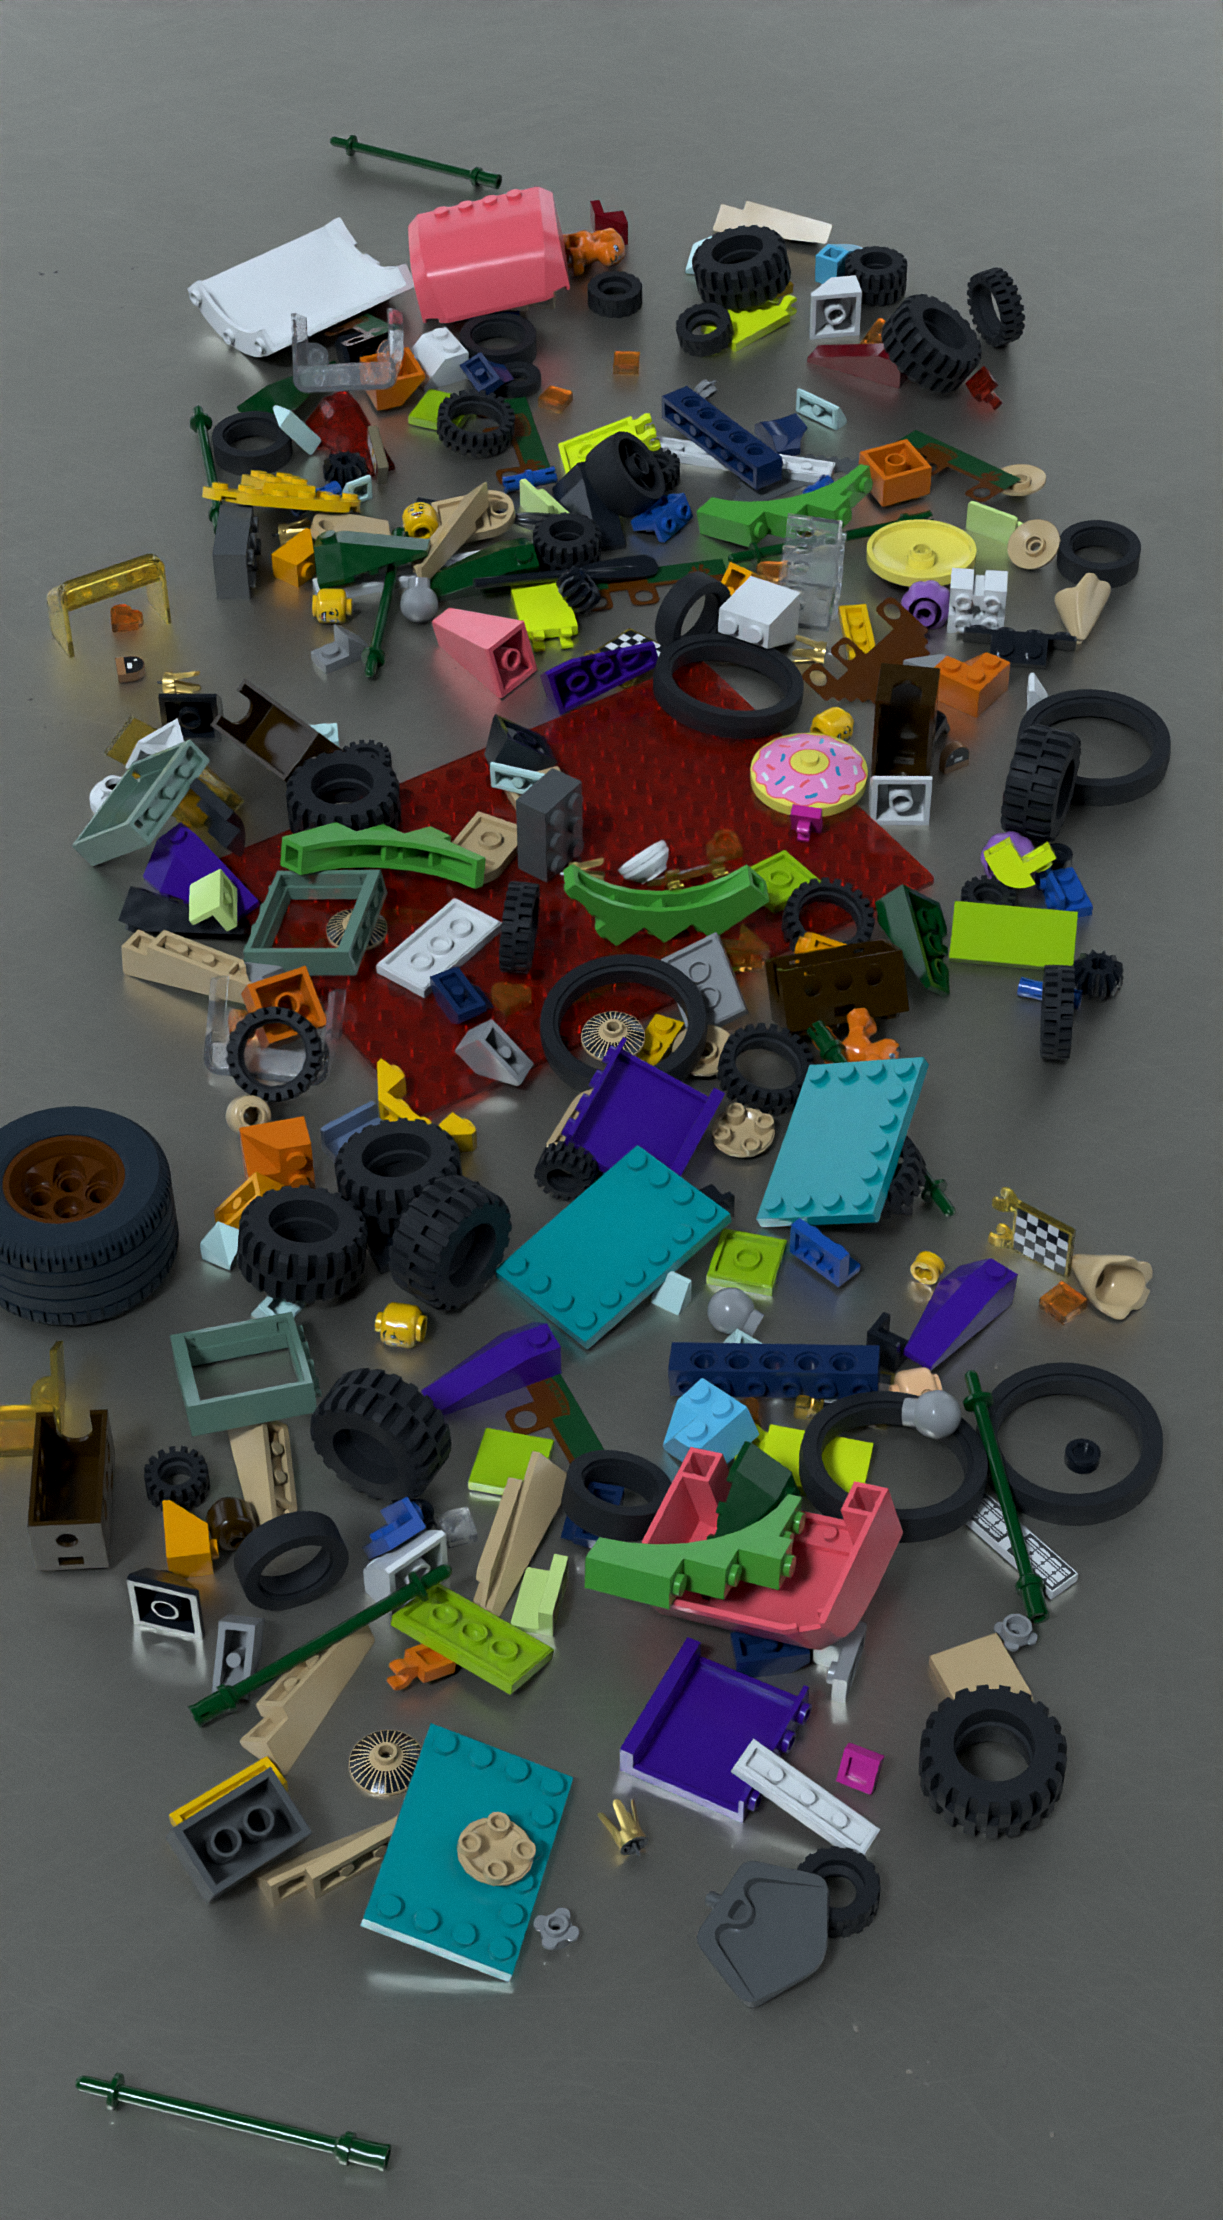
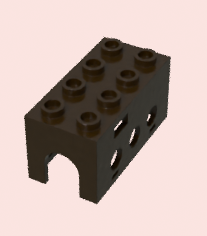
M881 663L875 699L871 777L899 775L931 776L940 668ZM894 760L912 761L914 762V764L909 765L893 762Z
M245 678L236 690L249 699L250 707L246 716L238 722H230L218 714L211 724L213 728L286 783L298 766L303 767L302 764L309 758L315 759L318 754L324 752L331 754L334 750H342Z
M886 938L764 959L772 1020L782 1029L784 1027L789 1029L792 1036L795 1033L798 1036L807 1034L808 1028L814 1029L812 1024L820 1020L824 1021L831 1030L840 1027L839 1024L847 1023L848 1013L857 1008H866L871 1017L881 1016L882 1019L898 1018L900 1013L909 1011L903 950ZM863 948L862 952L854 953L855 949ZM799 960V963L789 964V961Z
M108 1409L90 1410L92 1431L80 1438H71L61 1434L57 1429L54 1412H36L27 1523L36 1571L109 1568L115 1448Z

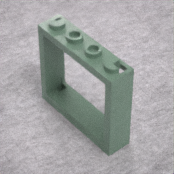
M189 739L133 762L78 836L72 847L88 863L95 866L150 845L189 791L190 784L196 777L200 776L210 762V759ZM134 770L140 775L137 779L132 776ZM135 822L140 826L139 829L134 825Z
M324 870L305 875H299L293 871H277L272 885L268 887L267 897L260 906L257 921L252 925L249 940L244 945V962L280 966L284 969V973L306 966L309 975H356L388 893L381 870ZM357 899L338 948H271L291 900Z
M292 1312L170 1335L174 1364L192 1437L314 1413L317 1408L316 1398L322 1397L314 1362L310 1358L308 1342L305 1341L303 1326H296ZM288 1348L298 1382L200 1401L192 1366Z

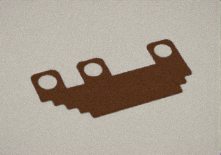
M887 597L876 607V612L893 628L888 635L867 654L849 638L843 637L832 646L831 653L848 671L837 680L821 664L814 663L802 674V678L825 701L834 697L839 702L846 698L849 702L859 699L862 703L870 700L875 704L881 663L903 665L906 659L929 656L930 652L925 648L928 640L924 637L928 629L895 598ZM893 604L897 606L900 610V617L898 619L887 617L884 613L885 605ZM841 645L851 646L855 650V658L852 660L842 658L839 654V647ZM814 670L823 672L827 677V683L823 686L815 685L810 679V673Z

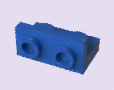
M685 493L663 495L655 504L639 513L630 523L634 531H655L658 541L665 543L693 518V513Z
M1049 867L1043 872L1035 873L1036 887L1039 891L1042 890L1047 909L1078 912V918L1092 915L1093 905L1073 867L1053 871Z
M801 1218L791 1224L790 1253L837 1287L843 1285L860 1271V1263L849 1256L850 1253L842 1245L833 1242L823 1235L817 1227L809 1225Z
M408 1497L380 1510L387 1524L371 1533L369 1537L372 1541L362 1547L369 1560L392 1550L426 1528L422 1521L424 1517L421 1509L415 1502L410 1501Z

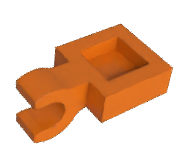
M424 1644L405 1649L404 1659H396L389 1663L390 1669L396 1675L388 1677L387 1682L395 1691L402 1690L416 1677L423 1683L455 1673L456 1663Z

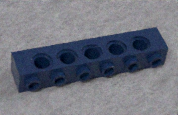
M685 386L662 396V419L755 490L782 479V456L691 388Z
M672 1342L668 1365L670 1396H682L703 1378L731 1397L841 1399L853 1394L879 1391L881 1372L880 1345Z

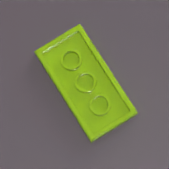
M955 901L949 962L1044 970L1045 965L1072 966L1074 964L1078 912Z
M440 1583L426 1590L429 1598L428 1601L423 1602L416 1596L392 1615L391 1626L509 1695L553 1658L554 1649Z

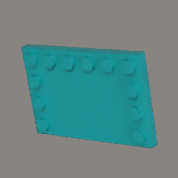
M924 1057L809 1065L756 1218L761 1227L791 1226L799 1218L809 1225L879 1222L929 1067Z
M637 1145L495 1269L496 1278L588 1350L665 1281L668 1273L677 1271L732 1221L731 1215Z
M431 1723L360 1926L509 1982L517 1963L574 1777ZM493 1812L505 1813L510 1821L526 1832L536 1847L529 1872L521 1880L505 1886H491L478 1882L466 1873L458 1860L457 1844L462 1831L470 1823L481 1818H488Z

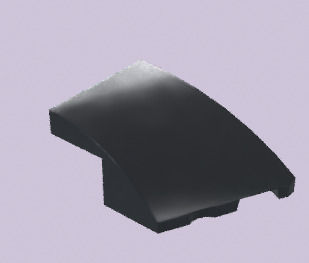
M196 777L189 787L201 797L196 806L208 816L203 823L209 828L207 832L225 849L241 857L244 853L246 840L245 827L241 818L206 784Z

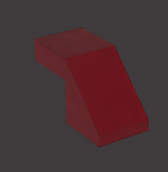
M600 200L590 201V223L593 231L613 228L622 237L624 245H628V222L624 211L604 213Z

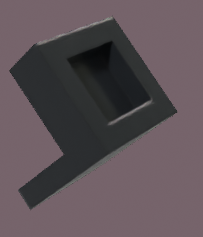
M883 1312L867 1331L866 1345H880V1366L896 1373L908 1358L903 1352L909 1340L889 1331L891 1315Z

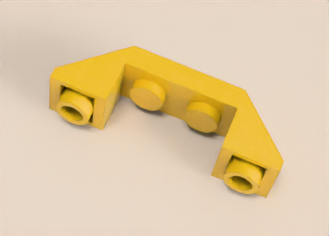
M381 1058L377 1062L380 1118L382 1120L389 1119V1122L398 1121V1118H407L408 1121L420 1119L430 1125L432 1122L428 1118L418 1116L401 1099L406 1095L403 1071L398 1066L390 1065ZM452 1112L438 1125L442 1128V1131H447L454 1138L460 1152H473L477 1148V1130L470 1120L462 1119Z

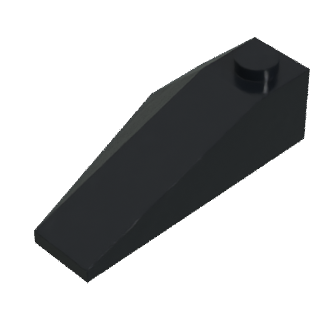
M585 462L577 463L552 488L554 499L569 513L586 515L588 519L596 521V525H599L601 532V552L625 549V540L619 515L610 510L597 496L587 477Z
M130 886L118 921L126 924L125 930L133 933L139 929L149 932H162L166 930L176 933L248 935L250 930L237 924V927L226 931L213 915L192 925L189 921V906L178 904L176 900L134 886Z

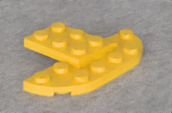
M251 470L250 475L242 474L241 484H238V489L228 488L227 483L212 482V487L203 486L202 497L216 501L225 499L226 502L243 505L349 513L351 510L360 512L361 504L358 494L342 493V497H340V495L332 494L333 492L316 491V486L307 484L308 479L300 478V476L277 472L276 476H274V474L259 470Z

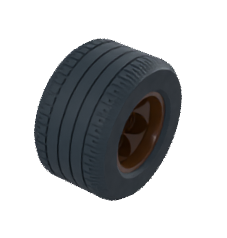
M81 1106L56 1107L37 1111L20 1117L0 1128L1 1308L11 1312L13 1315L37 1323L63 1326L82 1325L116 1316L139 1304L153 1293L172 1268L179 1243V1229L170 1167L165 1153L156 1139L146 1129L131 1119L106 1110Z

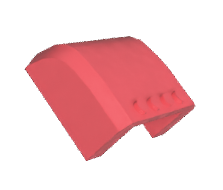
M539 186L524 190L513 189L506 194L498 196L488 195L481 200L473 202L463 201L456 206H441L434 211L417 214L408 225L411 271L423 323H427L428 319H439L440 323H451L546 301L554 297V291L563 287L566 290L570 289L564 237L553 192Z
M690 1447L641 1543L656 1545L690 1543L706 1540L709 1534L715 1535L718 1514L715 1512L719 1501L726 1503L732 1486L731 1483L726 1481L729 1469L722 1453ZM854 1481L841 1508L843 1519L801 1511L806 1514V1520L802 1533L795 1535L792 1546V1555L796 1556L795 1570L791 1578L786 1577L779 1590L739 1581L737 1587H731L724 1600L715 1597L705 1600L702 1599L701 1594L685 1590L681 1597H676L669 1610L651 1606L660 1614L808 1649L823 1650L846 1637L856 1628L871 1602L901 1539L903 1530L889 1489Z

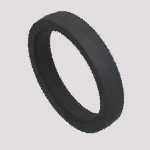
M697 634L672 642L660 653L653 673L654 696L666 713L694 730L724 738L753 739L781 732L795 721L803 700L804 681L800 671L790 659L774 648L767 649L726 634ZM720 661L734 663L754 669L772 679L782 690L784 698L776 705L760 710L740 711L719 708L696 700L683 692L675 683L672 675L682 666L696 662Z
M1097 689L1065 691L1042 699L1032 706L1021 720L1016 746L1019 744V739L1028 726L1033 724L1049 726L1057 721L1073 717H1100L1118 721L1135 729L1148 742L1152 752L1150 759L1141 768L1130 774L1103 779L1077 776L1070 803L1084 806H1113L1128 803L1154 790L1166 774L1171 755L1169 730L1162 718L1154 710L1129 696Z
M619 954L596 958L569 971L548 993L540 1018L541 1044L546 1059L555 1074L567 1085L581 1093L593 1089L588 1085L597 1069L586 1065L574 1057L565 1047L559 1032L563 1017L570 1006L581 996L596 988L614 983L645 984L667 993L680 1005L688 1020L686 1035L679 1047L669 1057L654 1065L659 1070L682 1081L694 1070L704 1052L708 1019L702 996L688 976L676 967L659 959L633 954Z
M1047 1363L1026 1368L1011 1375L991 1392L994 1404L988 1408L1017 1511L1031 1518L1057 1525H1094L1116 1519L1131 1511L1145 1499L1153 1488L1163 1459V1433L1160 1420L1146 1397L1121 1377L1085 1364ZM1051 1394L1079 1395L1097 1400L1118 1412L1134 1430L1139 1441L1141 1456L1131 1473L1122 1481L1109 1488L1082 1494L1061 1493L1040 1487L1017 1473L1002 1454L998 1442V1430L1004 1419L1015 1408L1031 1399ZM977 1425V1426H976V1432H977V1434L979 1435V1437H980V1439H981L980 1432H979L978 1425ZM988 1465L987 1484L996 1493Z
M872 1391L853 1394L832 1402L812 1418L805 1430L800 1446L799 1476L806 1496L822 1515L843 1519L841 1508L849 1494L839 1487L826 1471L821 1456L825 1447L836 1436L858 1426L870 1424L903 1426L902 1406L904 1399H918L919 1396L893 1391ZM962 1417L955 1432L946 1438L938 1440L945 1444L957 1457L962 1466L965 1479L955 1493L937 1504L916 1509H895L903 1530L899 1543L923 1542L945 1536L968 1522L980 1506L987 1485V1454L977 1432Z

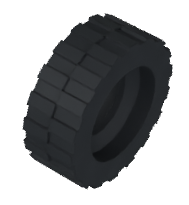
M607 271L597 274L588 282V307L593 313L599 314L602 317L622 318L631 316L638 309L640 310L642 304V282L633 274L623 271ZM608 294H623V295L612 296V295H608Z
M704 302L692 305V307L684 310L676 321V332L680 347L691 356L703 357L712 356L715 353L718 354L721 350L728 347V344L733 339L732 336H734L730 314L720 304ZM713 324L717 326L714 331L705 335H695L692 333L693 330L702 325Z
M831 1846L828 1849L821 1848L816 1853H810L805 1857V1861L799 1864L797 1870L817 1874L823 1879L843 1877L851 1881L856 1889V1897L850 1905L842 1908H829L828 1937L842 1936V1938H846L854 1933L859 1934L866 1926L869 1927L879 1909L881 1889L879 1873H876L874 1864L869 1862L862 1853L858 1854L851 1848L846 1847L844 1849L839 1848V1846Z

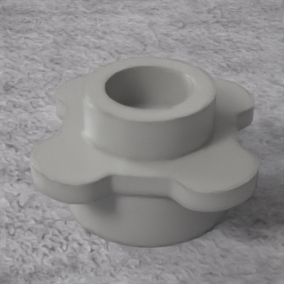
M705 379L694 389L697 394L708 400L718 391L714 386L717 381L708 382Z
M1010 1614L1005 1617L1003 1622H997L994 1626V1633L1001 1636L1005 1642L1004 1646L1008 1651L1015 1652L1026 1644L1034 1645L1037 1642L1038 1636L1035 1632H1032L1031 1621L1021 1614Z
M557 1908L555 1913L547 1916L539 1915L534 1919V1929L540 1931L544 1948L549 1950L563 1949L579 1937V1929L572 1925L570 1921L571 1914L568 1909ZM554 1926H558L560 1929L553 1930L552 1928Z

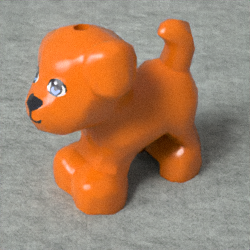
M613 228L593 233L581 230L572 234H563L566 260L568 262L569 258H571L572 263L567 264L571 277L582 275L584 266L591 265L594 262L599 261L608 268L618 265L626 256L624 241Z
M866 1008L853 1009L848 1013L849 1034L842 1041L845 1046L843 1055L848 1062L898 1059L901 1048L894 1039L886 1038L875 1043L869 1040L871 1036L876 1034L877 1026ZM826 1026V1027L829 1029V1031L831 1032V1034L834 1036V1038H835V1039H838V1038L833 1034L832 1030H831L828 1026ZM812 1040L813 1044L815 1045V1047H816V1048L819 1050V1052H820V1049L817 1047V1045H816V1044L814 1043V1041Z

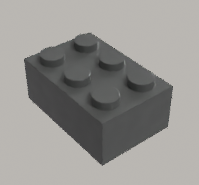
M220 505L212 553L217 599H250L251 589L256 588L257 577L254 571H259L258 555H261V539L257 538L256 533H259V517L254 516L252 505Z
M552 768L516 800L518 869L544 882H548L556 874L561 873L572 859L581 854L584 847L582 831L584 823L582 819V781Z
M269 1767L173 1827L166 1836V1840L206 1904H209L304 1843L312 1834V1831L272 1768Z

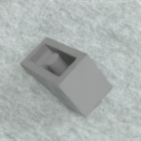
M493 1019L468 1030L455 1050L476 1074L514 1086H518L523 1082L534 1064Z
M228 1614L219 1621L212 1693L216 1692V1687L222 1683L225 1686H233L257 1672L262 1652L265 1618ZM251 1693L241 1699H249Z

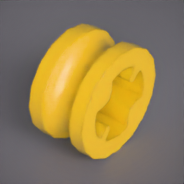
M923 1251L917 1255L916 1260L910 1267V1271L919 1282L932 1285L938 1281L945 1265L942 1259L935 1253Z

